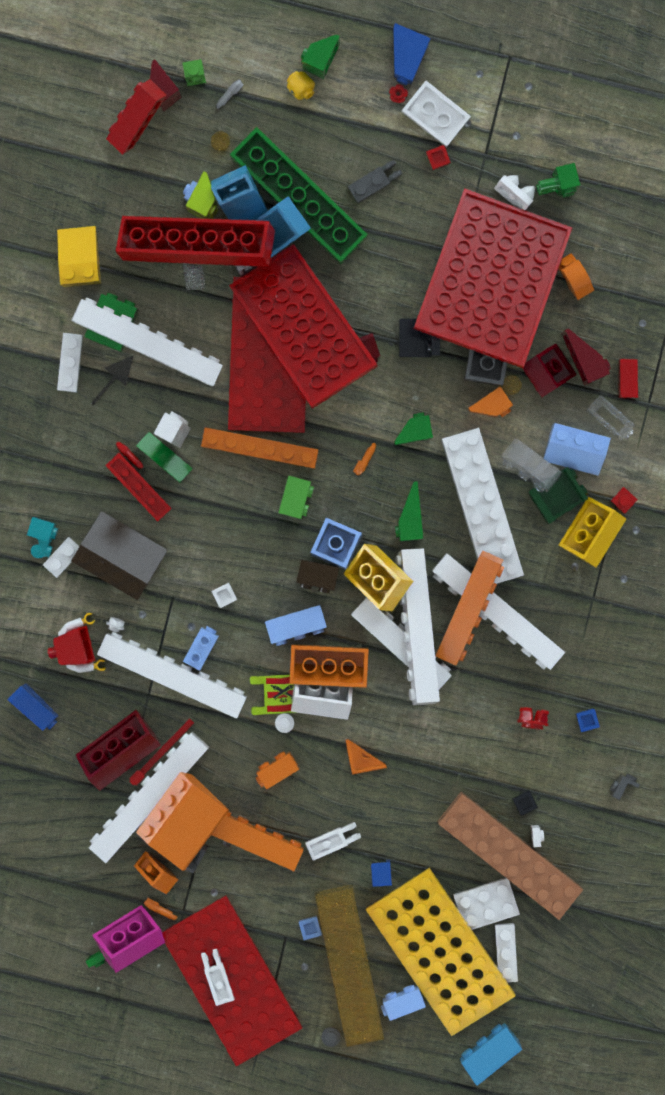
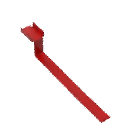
M189 718L139 771L137 770L129 778V782L133 786H137L150 768L177 742L194 722Z

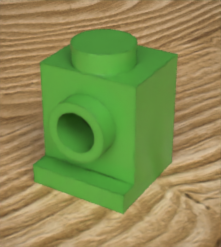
M201 59L182 63L187 87L206 83Z

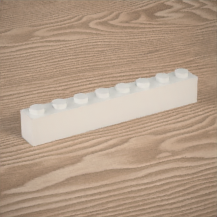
M86 297L85 300H80L72 317V322L209 386H214L223 366L219 364V359L210 355L206 358L201 355L202 351L193 347L189 350L184 347L185 343L174 339L172 342L166 339L167 335L157 331L155 334L149 331L150 327L139 322V325L132 323V318L122 314L119 317L109 307L104 306L102 309L96 306L97 302Z
M424 548L401 550L395 557V563L414 581L399 601L400 605H403L401 621L402 624H405L403 641L407 643L405 660L409 662V670H407V679L411 682L409 699L413 702V705L436 704L440 702Z
M447 553L432 570L435 573L432 577L440 583L443 581L449 585L447 589L455 596L458 593L462 596L471 576L468 570ZM494 592L493 594L489 593L486 599L489 600V604L485 611L481 610L479 616L484 620L490 619L493 622L491 626L499 633L503 630L508 634L506 639L514 645L516 643L523 647L521 651L529 658L533 655L537 659L535 663L545 670L547 667L551 670L565 652Z
M112 631L111 634L107 633L97 653L98 656L236 719L238 718L247 698L243 690L236 687L232 690L226 687L227 683L218 679L216 682L210 680V675L201 671L197 674L192 671V667L183 663L181 666L175 664V659L166 655L162 658L157 655V651L147 647L146 650L140 648V643L131 639L127 642L122 639V635Z
M195 733L184 734L179 740L181 745L177 749L173 747L167 753L168 759L165 763L159 762L153 769L156 773L151 778L147 776L141 783L143 787L140 791L137 792L135 790L128 797L130 802L126 806L122 804L115 812L117 814L116 818L113 821L109 819L103 825L105 830L100 835L96 833L89 841L92 843L89 849L105 863L108 862L148 817L180 772L187 773L209 748Z

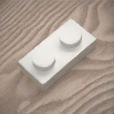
M68 537L43 566L58 578L72 563L71 560L79 545Z

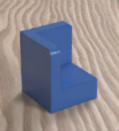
M390 860L372 863L373 887L392 885Z

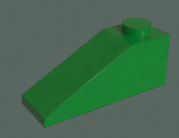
M418 481L413 482L399 518L398 526H395L396 538L400 537V541L424 539Z

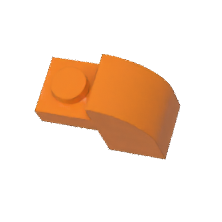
M572 253L562 258L558 270L566 279L568 288L576 299L579 300L593 292L592 282L581 262L576 260Z

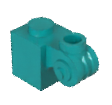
M32 517L27 535L36 538L39 544L31 548L33 557H50L53 549L50 543L52 539L56 538L58 533L56 523Z

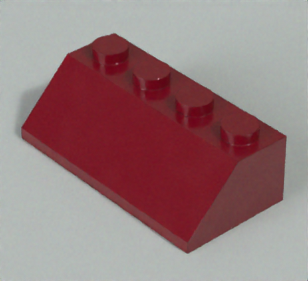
M135 710L75 756L87 779L100 791L161 746V744L140 713Z

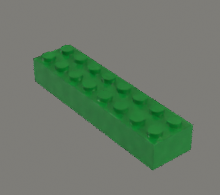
M258 127L230 153V158L239 167L246 165L253 181L277 204L287 197L290 198L311 227L307 233L340 265L367 239L368 234Z

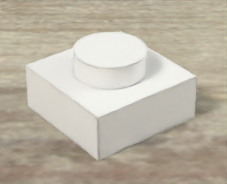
M230 583L212 591L220 608L237 600Z
M538 825L531 826L533 847H541V842L544 841V831L540 830Z

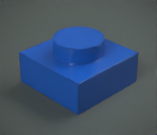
M594 708L575 713L580 732L600 727Z

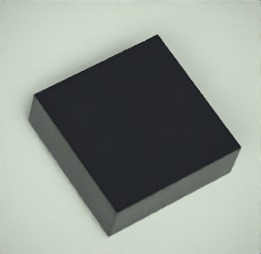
M530 790L512 798L521 816L538 808Z

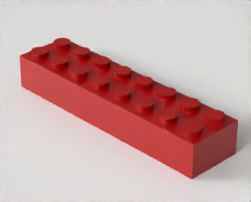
M122 216L116 253L123 261L269 267L275 230L269 221Z

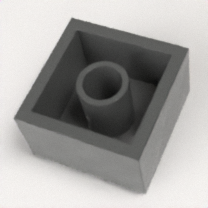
M469 349L464 380L502 387L507 363Z

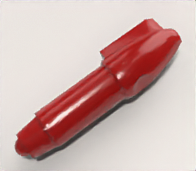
M121 442L116 443L118 450L123 456L139 469L143 468V463L126 445Z

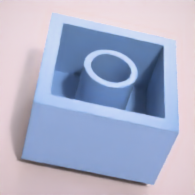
M326 518L310 553L316 558L346 570L359 545L362 533Z

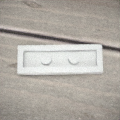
M63 333L58 391L77 392L83 335Z
M514 923L495 924L497 968L507 982H518Z

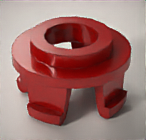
M520 708V716L517 719V723H521V727L543 730V726H549V723H547L549 711L537 710L533 721L532 708Z

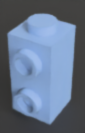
M206 626V628L201 627L183 662L200 671L219 637L216 635L217 631L209 626Z
M414 985L403 988V991L397 994L396 992L386 994V998H383L384 1005H381L384 1017L388 1016L390 1021L426 1007L419 987H414Z

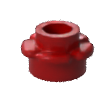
M397 84L395 87L392 86L389 90L391 101L403 103L408 96L407 89L401 84Z

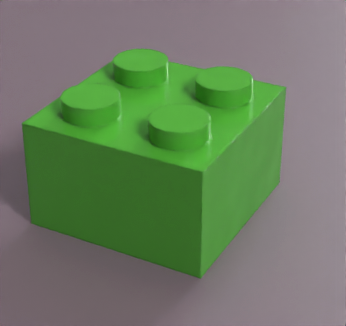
M288 476L279 513L302 519V516H307L309 505H306L308 497H312L314 486H311L312 482Z

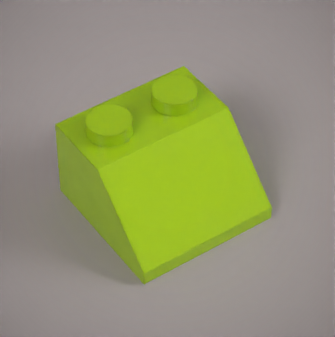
M203 172L185 206L188 212L201 219H214L218 212L217 203L211 189L208 174Z

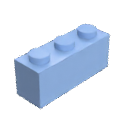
M321 605L265 621L271 644L276 643V646L286 644L287 639L293 637L295 640L305 638V634L312 632L313 635L324 632L323 628L327 627Z

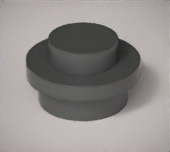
M328 1027L322 1032L321 1038L326 1046L334 1047L340 1042L341 1036L336 1028Z

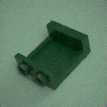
M565 467L527 492L547 524L552 523L577 505L588 500L586 496L588 492L583 484H578L576 481L578 476L572 468L569 470L568 467Z

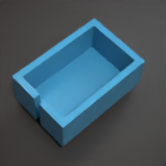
M289 197L276 204L256 220L269 221L275 230L271 258L311 229Z

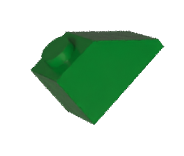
M424 412L413 414V418L409 419L395 439L394 444L400 445L432 439L433 434L429 415L425 416Z

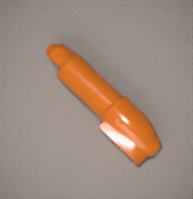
M373 443L370 448L368 447L362 460L358 461L353 470L356 475L359 476L365 471L375 452L376 443Z
M150 898L145 900L144 905L148 909L168 919H177V916L172 914V911L160 906L158 902Z

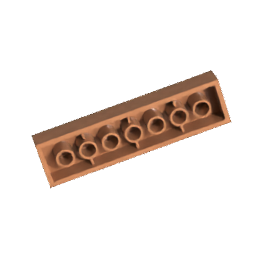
M463 792L458 794L437 821L441 827L559 920L583 891L579 884Z

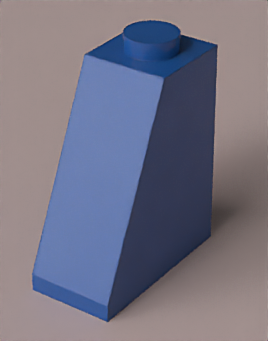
M395 23L393 28L394 78H397L396 81L403 85H412L431 38Z
M27 683L20 686L7 699L42 731L46 728L50 730L57 723L55 719L59 715Z

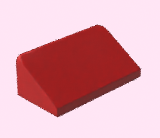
M638 359L618 360L619 398H638Z

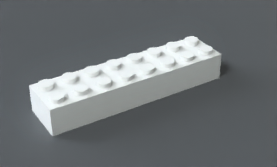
M476 428L441 439L477 560L482 550L504 560L501 566L505 568L500 578L496 576L494 581L496 584L523 576L524 573L480 429Z

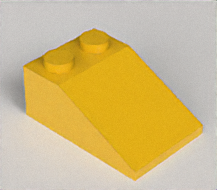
M96 226L57 230L60 285L62 287L101 284Z

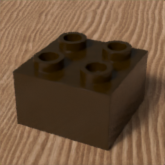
M302 559L296 583H300L299 587L311 589V586L319 587L318 591L330 594V590L334 591L339 567Z

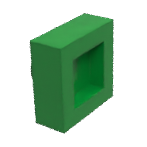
M100 950L89 956L85 962L89 968L92 966L97 968L105 963V957Z

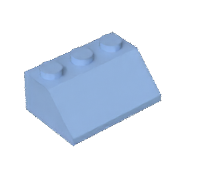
M554 423L552 424L543 461L598 476L611 438Z

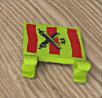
M290 675L250 677L252 685L264 684V706L251 707L252 715L297 713L291 712L294 684H290Z

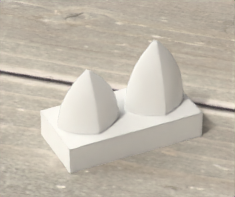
M504 175L494 189L513 206L526 210L533 202L535 187L527 186L520 189L518 187L519 179L517 175L507 177Z

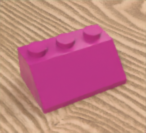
M142 905L93 934L99 949L115 973L165 943L160 927Z

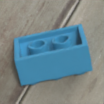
M505 1023L496 1025L491 1030L492 1033L489 1036H483L476 1042L477 1045L474 1048H468L461 1054V1064L477 1086L522 1050L518 1038Z

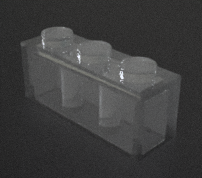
M517 438L512 441L501 455V458L504 460L502 463L509 469L515 468L519 471L518 475L525 481L531 480L534 483L533 486L540 492L545 491L548 493L562 474L560 470Z

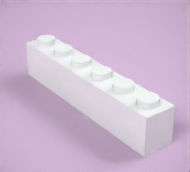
M171 411L170 415L164 413L154 434L181 448L191 428L188 426L189 422Z
M366 597L351 615L409 667V662L405 660L407 643L403 641L405 627L401 623L397 626L392 621L394 617L388 611L383 613ZM436 661L438 689H440L452 675L449 673L451 669L445 663L439 664Z

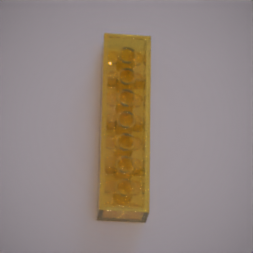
M353 885L315 892L346 1047L383 1040L384 1032Z

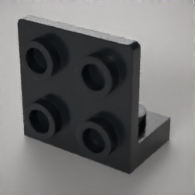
M417 319L399 320V357L437 358L440 356V338L413 329Z

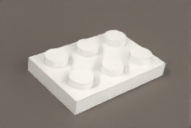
M427 81L422 84L402 109V113L446 148L471 117Z
M507 878L453 894L459 912L472 930L520 915L510 882Z

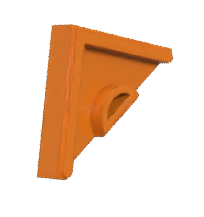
M345 739L352 775L387 768L385 763L351 740Z

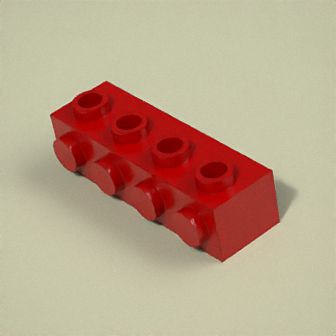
M151 79L136 85L134 95L126 101L125 104L127 106L117 115V122L108 130L110 133L106 140L122 155L134 148L167 96Z

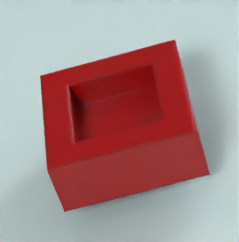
M444 145L426 151L432 171L451 164Z
M622 487L610 502L625 514L638 499L625 487Z

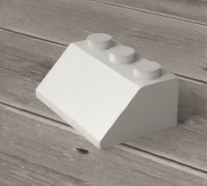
M294 684L291 712L348 720L352 706L353 687Z

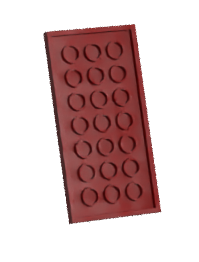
M294 244L272 257L269 267L258 266L229 285L312 409L378 367L369 351Z
M234 277L233 282L237 281L241 277ZM233 293L228 430L305 433L306 399Z
M227 895L162 931L168 950L235 1066L242 1064L302 1029L301 1023ZM214 949L218 950L221 963L223 962L235 998L234 1001L218 1006L215 1004L201 953L205 952L210 966L216 965L212 954Z

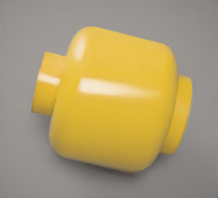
M295 71L288 77L287 89L297 100H307L313 96L315 82L306 72Z

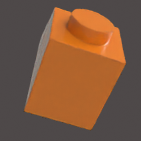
M498 387L467 410L471 413L497 417L500 415L504 417L511 412L510 407L513 404L503 389Z
M147 851L143 853L134 865L153 888L165 894L178 881V878L165 865Z

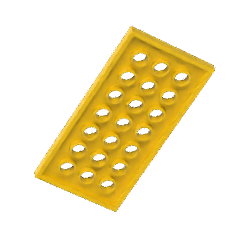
M430 867L366 908L367 913L451 1036L515 997L514 991ZM427 890L429 897L422 899L419 896V891ZM411 900L414 906L411 909H406L403 906V902ZM431 906H438L440 913L433 915L429 908ZM394 910L397 912L398 917L390 919L387 912ZM422 916L424 923L417 925L414 922V917ZM444 921L449 922L451 928L447 931L440 927V924ZM406 926L409 932L406 935H401L398 932V928ZM426 932H433L435 939L429 941L425 938L424 934ZM457 937L461 939L462 944L460 946H453L451 939ZM417 942L419 949L416 951L411 950L409 943ZM439 947L446 951V954L442 957L435 953V950ZM469 953L473 959L471 962H465L462 960V955ZM421 958H428L430 965L424 967L420 964L419 960ZM452 963L456 966L457 970L449 972L446 969V965ZM475 969H480L483 972V976L476 978L472 972ZM436 973L440 975L441 980L433 982L430 976ZM464 979L467 982V986L460 988L457 986V981ZM486 985H491L494 988V992L487 994L483 988ZM448 989L452 995L449 998H444L441 995V991ZM470 995H475L478 998V1002L471 1004L467 998ZM454 1005H459L462 1008V1012L455 1014L451 1008Z

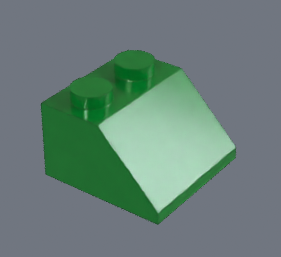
M337 34L311 43L308 49L305 48L301 55L303 70L324 80L340 46V36Z

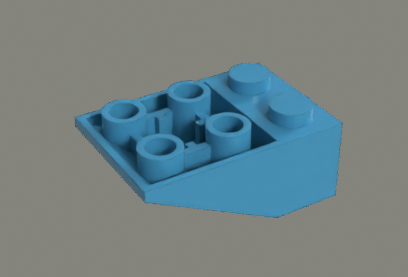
M246 165L211 181V189L228 220H257L268 211Z

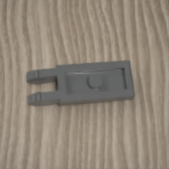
M395 160L382 167H378L348 186L357 203L362 202L388 186L391 181L403 174L399 170L388 178L385 175V171L395 166Z

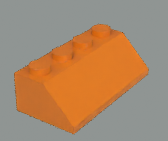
M292 644L290 684L367 688L369 649L363 647Z

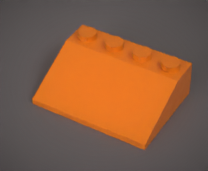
M180 772L136 833L150 847L182 871H185L229 810L194 775Z

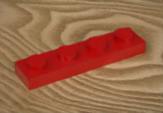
M118 453L105 465L157 522L172 509L121 453Z

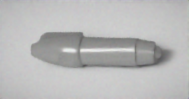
M240 79L233 82L216 104L217 109L222 105L224 106L243 87L244 84Z

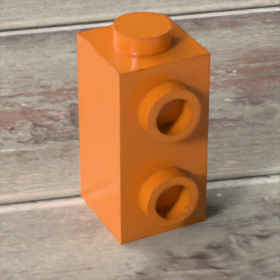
M283 751L275 756L276 760L269 764L267 761L258 767L259 771L256 773L258 775L256 780L261 788L264 786L267 790L299 770L300 767L290 751L288 753Z

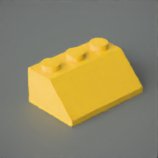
M588 496V500L583 504L559 546L597 568L625 523L626 518L614 509Z

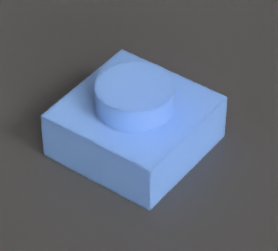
M192 181L191 185H186L183 191L185 201L188 202L197 182Z

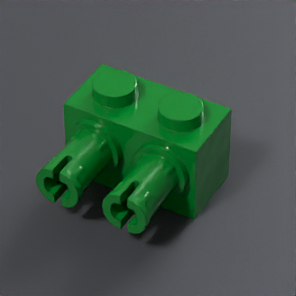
M575 163L556 167L552 173L553 178L538 181V184H536L538 195L556 192L557 196L563 195V198L573 196L580 187Z

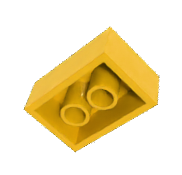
M369 544L362 546L344 572V575L379 610L392 612L414 582L378 546Z

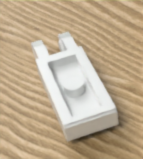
M355 822L305 842L312 860L330 854L360 839V833L353 834L345 839L343 834L356 827Z
M214 949L212 954L216 965L210 966L205 952L201 953L215 1004L218 1006L234 1001L235 998L223 962L221 963L218 950Z

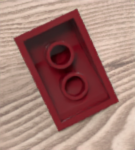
M569 328L561 333L584 386L610 374L609 370H611L607 359H603L602 355Z

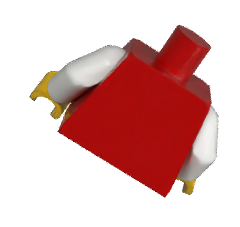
M92 613L85 614L83 619L77 618L67 622L58 632V637L53 639L54 647L48 648V656L51 659L57 658L60 665H66L68 669L77 673L89 672L94 669L104 671L106 667H98V663L105 662V660H95L87 625H92L95 620L87 622L86 617L92 615Z

